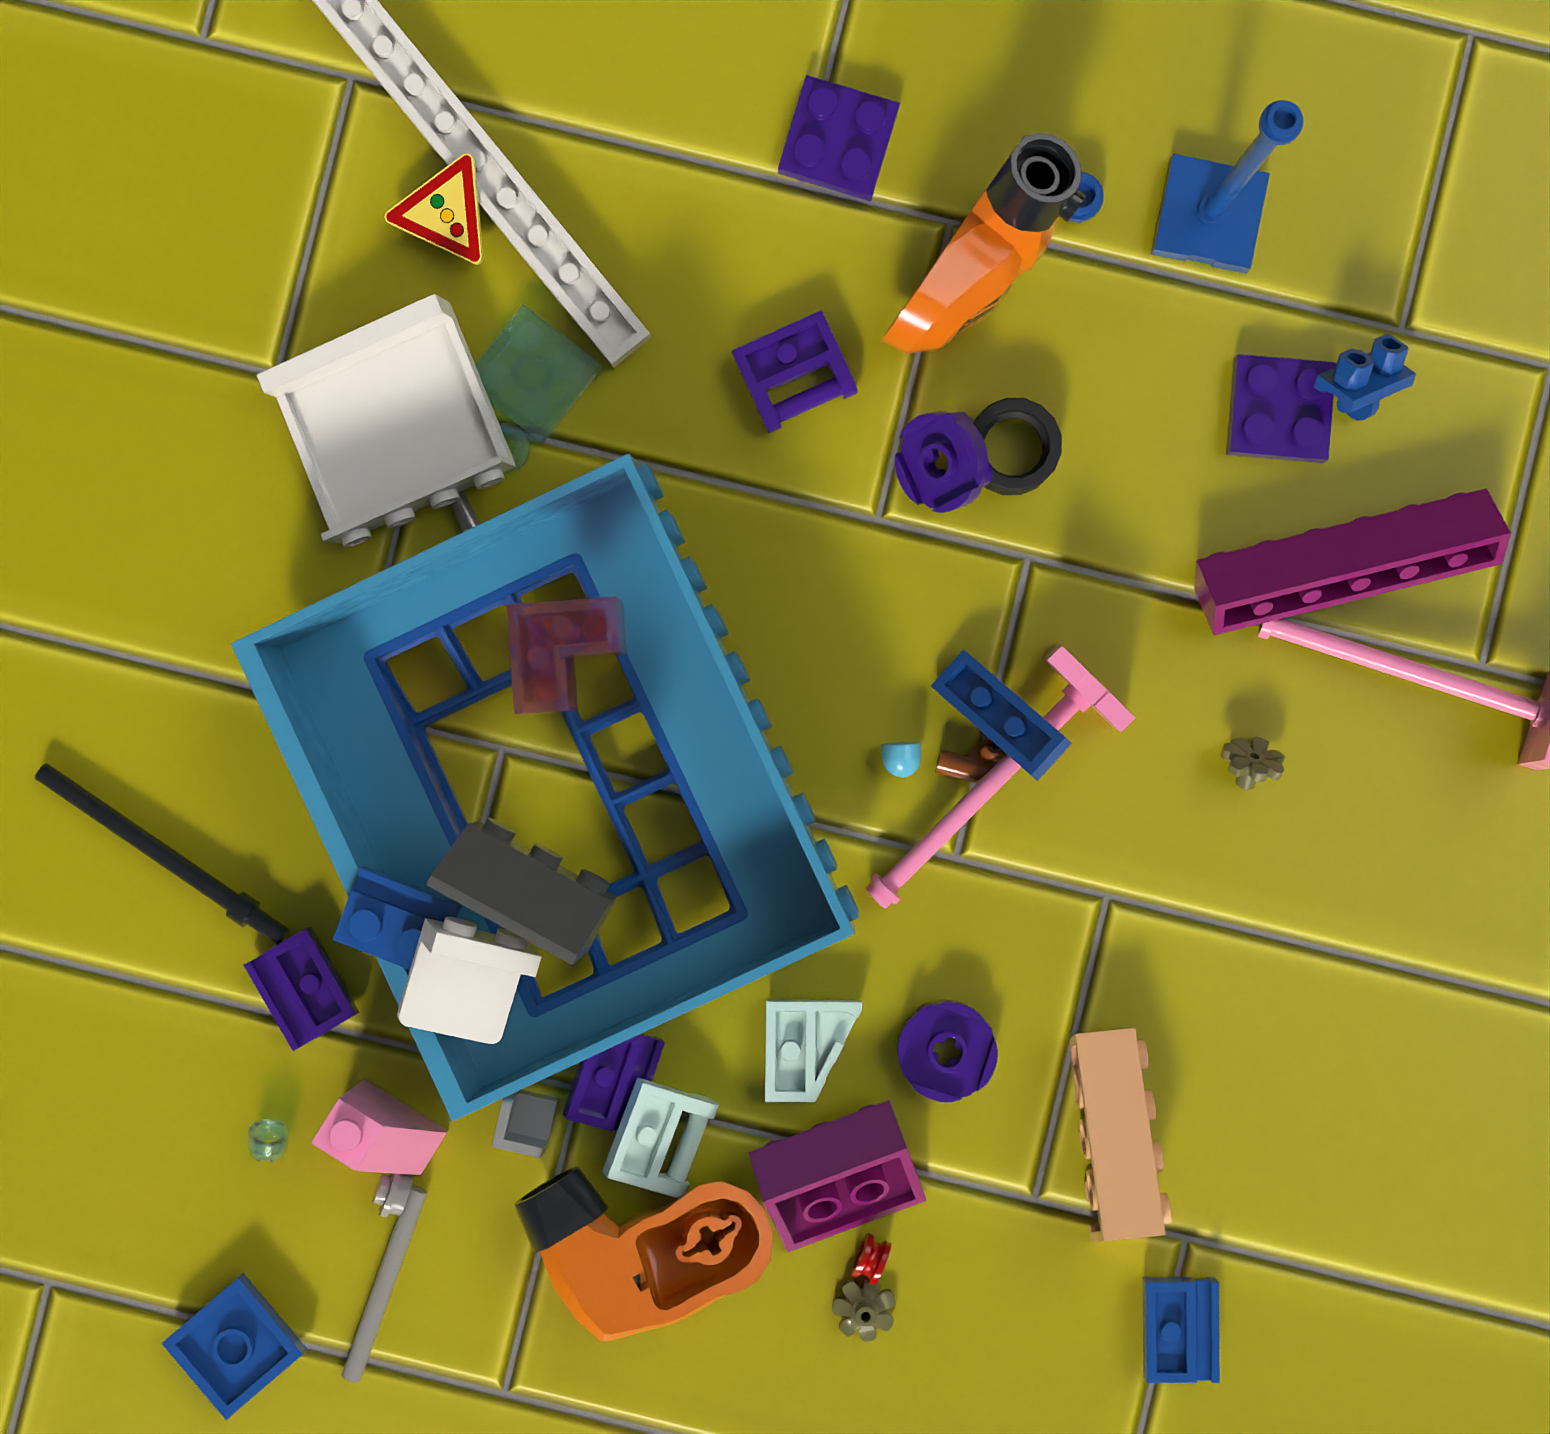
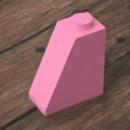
M364 1079L338 1099L311 1143L355 1171L421 1175L448 1130Z

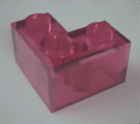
M616 596L506 605L514 714L516 715L578 711L574 658L627 654L623 600Z

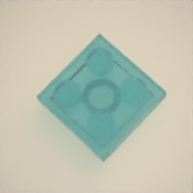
M524 304L475 365L491 405L542 445L602 369L598 361Z

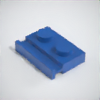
M360 867L357 873V881L354 889L350 892L333 940L410 970L425 918L444 922L445 917L456 918L462 908V904L369 867Z
M1143 1277V1378L1146 1383H1197V1381L1220 1383L1219 1282L1215 1277H1207V1279H1193V1277Z

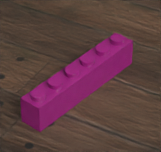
M1487 488L1469 493L1460 492L1444 499L1420 505L1411 504L1399 510L1372 517H1359L1351 522L1323 529L1314 528L1303 534L1275 541L1266 540L1255 546L1227 553H1214L1206 558L1196 560L1194 591L1214 636L1503 564L1511 532Z

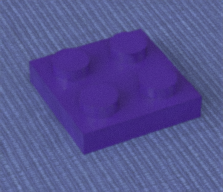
M806 75L778 166V174L871 202L900 103Z
M1236 355L1233 358L1226 455L1316 463L1328 461L1334 394L1327 391L1320 392L1314 388L1317 375L1335 368L1336 362Z

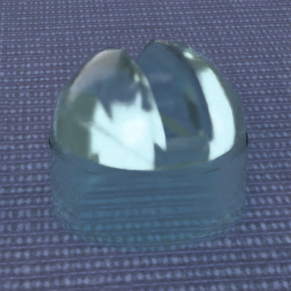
M264 1119L252 1124L248 1130L247 1142L250 1155L256 1161L270 1160V1163H274L283 1157L288 1147V1127L283 1122L274 1119ZM265 1139L274 1140V1142H264V1141H265Z

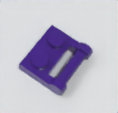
M822 310L732 350V356L768 434L782 428L781 423L839 396L846 399L858 393L854 379ZM826 365L829 366L833 378L774 405L772 404L767 392Z

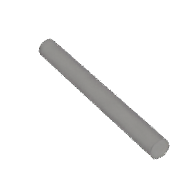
M411 1186L405 1208L401 1216H398L341 1374L348 1381L360 1382L428 1193L423 1188Z

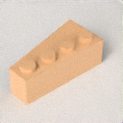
M1135 1028L1074 1034L1069 1039L1075 1099L1077 1108L1084 1109L1086 1118L1079 1121L1080 1147L1085 1160L1091 1159L1092 1169L1086 1171V1180H1084L1086 1201L1090 1203L1092 1211L1097 1210L1098 1224H1089L1090 1242L1166 1235L1164 1224H1171V1208L1167 1193L1159 1192L1157 1172H1163L1164 1163L1159 1141H1152L1149 1121L1156 1119V1107L1152 1091L1144 1090L1142 1070L1148 1069V1053L1145 1041L1143 1039L1137 1040Z

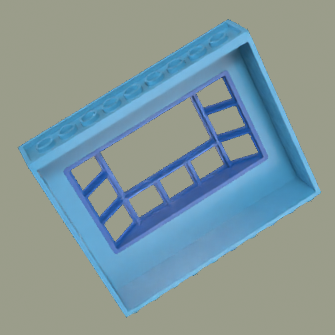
M629 453L231 643L348 897L351 890L354 889L359 868L366 866L449 898L430 888L426 883L464 830L468 821L425 729L436 721L538 673H542L631 861L634 868L633 873L611 883L607 891L618 897L637 887H641L644 890L662 938L660 943L618 963L609 965L599 934H597L588 950V955L594 969L593 974L545 997L541 995L536 977L521 974L502 1038L495 1044L409 1027L452 1121L855 934V923L853 920L859 918V909L848 886L844 885L838 888L831 872L837 870L838 865L826 839L824 838L816 842L810 830L809 824L814 823L816 818L803 792L794 796L786 778L794 774L792 766L782 746L773 749L764 731L771 728L772 724L760 699L756 698L750 701L743 684L751 681L739 654H736L735 651L728 654L721 638L729 635L718 609L713 604L705 606L699 592L707 589V586L695 561H692L690 556L683 559L677 547L686 542L674 516L670 514L668 509L661 512L656 500L664 497L653 471L649 469L646 462L638 465ZM573 573L600 621V626L554 649H549L522 602L521 596L561 576ZM505 605L529 645L533 658L491 679L483 681L453 629L498 606ZM433 637H437L441 640L467 688L453 697L421 712H417L386 660ZM608 641L634 696L632 699L584 721L581 719L558 670V665L571 657ZM641 712L664 757L667 769L621 792H617L593 745L591 736ZM675 784L694 821L701 840L660 861L649 863L624 808L632 802L666 786ZM703 856H709L730 908L727 912L682 933H677L658 885V878ZM463 905L456 917L476 924V930L496 934L497 929H505ZM376 957L399 1006L410 970Z

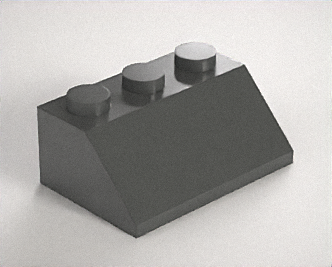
M487 818L484 824L480 821L468 823L435 868L426 885L567 963L573 965L590 949L617 896L607 891L610 883L588 870L581 869L579 875L560 866L563 857L540 844L534 843L532 849H529L513 840L516 832L499 821Z

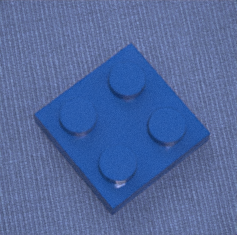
M244 1273L161 1343L225 1420L231 1417L307 1350L306 1346Z

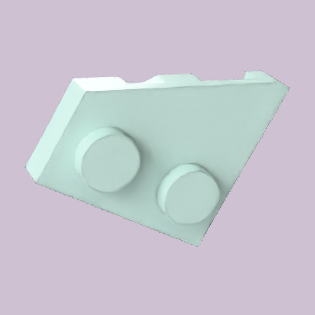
M766 999L765 1102L816 1101L856 1018L859 1017L862 1011L861 1000Z

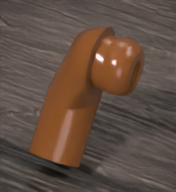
M988 737L966 755L941 749L935 773L978 783L1006 753Z

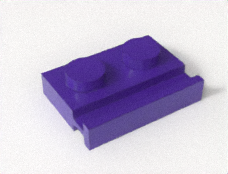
M311 927L304 929L254 960L244 964L246 971L292 1051L360 1013Z
M639 1034L581 1061L563 1111L564 1117L567 1120L612 1132L613 1130L617 1131L637 1077L652 1082L665 1042L659 1037Z

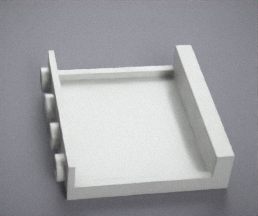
M436 294L430 295L257 374L263 392L277 398L329 530L321 534L323 541L343 544L344 548L356 546L371 539L370 531L385 524L388 528L407 524L416 518L414 511L431 505L432 509L448 506L460 499L458 492L474 485L478 490L496 485L505 479L503 472L516 467L450 302Z

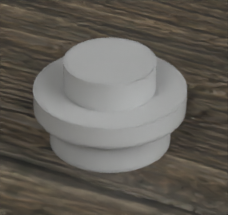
M391 1173L390 1175L381 1174L372 1203L380 1205L379 1216L387 1218L389 1213L401 1216L411 1190L413 1177Z

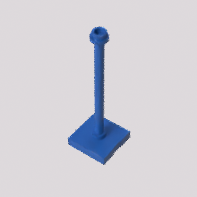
M1285 100L1269 104L1260 115L1259 134L1234 166L1178 154L1172 155L1169 160L1151 255L1210 264L1211 267L1245 274L1251 269L1270 173L1257 170L1277 145L1289 144L1300 134L1303 128V115L1296 104Z

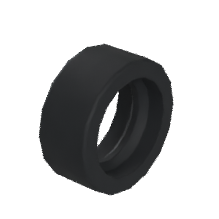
M1004 398L988 405L973 422L984 441L988 431L997 422L1007 418H1019L1029 422L1038 431L1042 441V454L1038 464L1031 471L1022 475L1008 476L992 467V479L984 487L1001 495H1022L1038 488L1054 472L1062 454V434L1055 418L1041 404L1026 398Z

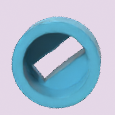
M921 743L881 744L883 765L890 774L904 778L912 775L919 768Z

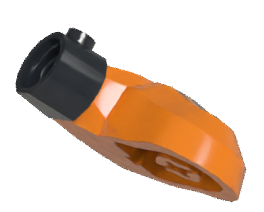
M1043 133L1023 136L975 202L881 341L905 354L937 350L950 342L957 334L980 322L995 310L1009 292L1015 279L1031 270L1045 252L1054 234L1059 217L1068 222L1086 197L1077 190L1081 182V164L1075 151L1064 140L1052 134Z
M579 1166L572 1167L547 1180L525 1194L514 1204L533 1252H540L553 1288L575 1319L599 1341L608 1342L686 1319L720 1298L740 1292L756 1283L771 1261L773 1232L765 1209L748 1191L723 1181L698 1185L666 1207L650 1209L635 1214L621 1224L606 1216L604 1212L608 1209L607 1204Z

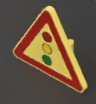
M468 153L462 154L385 213V221L475 265L481 264L484 256L474 157Z

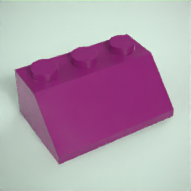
M890 1100L877 1105L864 1106L853 1114L831 1122L816 1124L810 1130L783 1140H773L762 1148L748 1152L762 1201L787 1252L927 1201Z

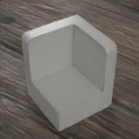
M519 1090L504 1097L492 1147L541 1158L549 1144L559 1098L525 1090Z

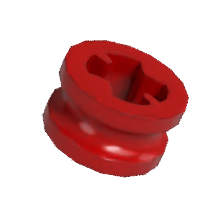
M867 1233L855 1256L851 1268V1276L857 1278L859 1275H865L868 1278L869 1284L876 1285L887 1263L891 1251V1243L885 1240L879 1244L875 1242L874 1235Z

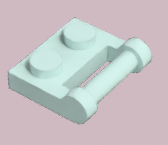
M637 1077L603 1167V1174L612 1180L680 1198L688 1190L690 1183L686 1178L709 1119L715 1118L720 1104L703 1095L690 1094ZM682 1111L688 1112L690 1114L667 1173H659Z

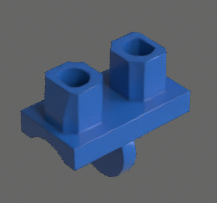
M1385 334L1374 339L1371 352L1368 354L1356 349H1349L1340 353L1335 368L1317 375L1314 388L1320 392L1327 391L1334 394L1339 399L1337 401L1338 410L1341 413H1346L1350 418L1359 421L1375 415L1379 409L1381 399L1412 386L1416 373L1404 365L1409 349L1408 346L1392 335Z

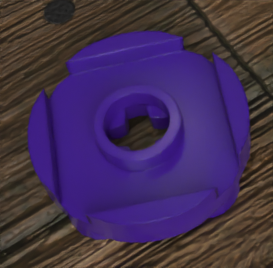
M959 411L931 412L914 418L904 427L899 437H905L901 445V452L895 454V470L903 491L917 505L924 503L929 508H933L931 511L938 513L956 510L972 503L979 496L983 486L990 483L993 469L989 462L986 444L982 435L966 413ZM938 449L947 457V471L945 469L938 470L935 466L934 461L939 458Z
M941 1000L921 1005L905 1021L897 1041V1055L902 1073L918 1093L934 1101L955 1102L962 1100V1097L970 1096L975 1091L978 1092L989 1082L996 1068L998 1048L991 1027L978 1011L962 1002ZM946 1037L954 1038V1046L961 1050L960 1056L958 1058L950 1057L947 1064H941L938 1062L939 1054L933 1051L936 1043H944Z

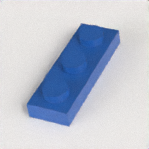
M964 649L931 685L935 691L1037 781L1072 744L1063 734Z

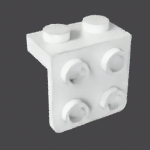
M445 917L444 922L425 918L397 1012L398 1019L407 1027L495 1044L502 1038L520 975L536 977L542 956L527 940L506 929H497V933L492 934L476 930V924L460 918Z

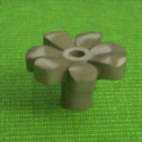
M1254 737L1251 745L1244 738L1232 739L1230 743L1224 744L1221 752V758L1230 762L1228 771L1237 776L1235 783L1240 788L1246 790L1253 789L1256 781H1266L1267 777L1279 780L1284 772L1282 764L1285 756L1278 750L1267 751L1270 742L1260 737Z
M867 1276L864 1278L862 1287L859 1286L855 1279H849L843 1283L842 1289L846 1298L837 1296L833 1299L832 1303L833 1313L845 1316L839 1322V1328L842 1333L849 1337L859 1329L862 1341H872L877 1336L875 1327L884 1331L890 1330L894 1323V1318L886 1310L895 1305L893 1292L888 1289L879 1292L880 1281L878 1280L876 1285H871L868 1283Z

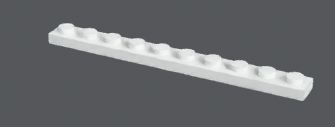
M312 0L447 166L464 153L474 157L479 205L609 364L615 368L651 338L649 331L377 0Z

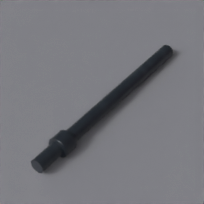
M48 763L42 765L37 771L35 779L227 910L226 916L241 927L249 925L276 945L282 943L288 935L290 929L259 908L261 903L247 893H236Z

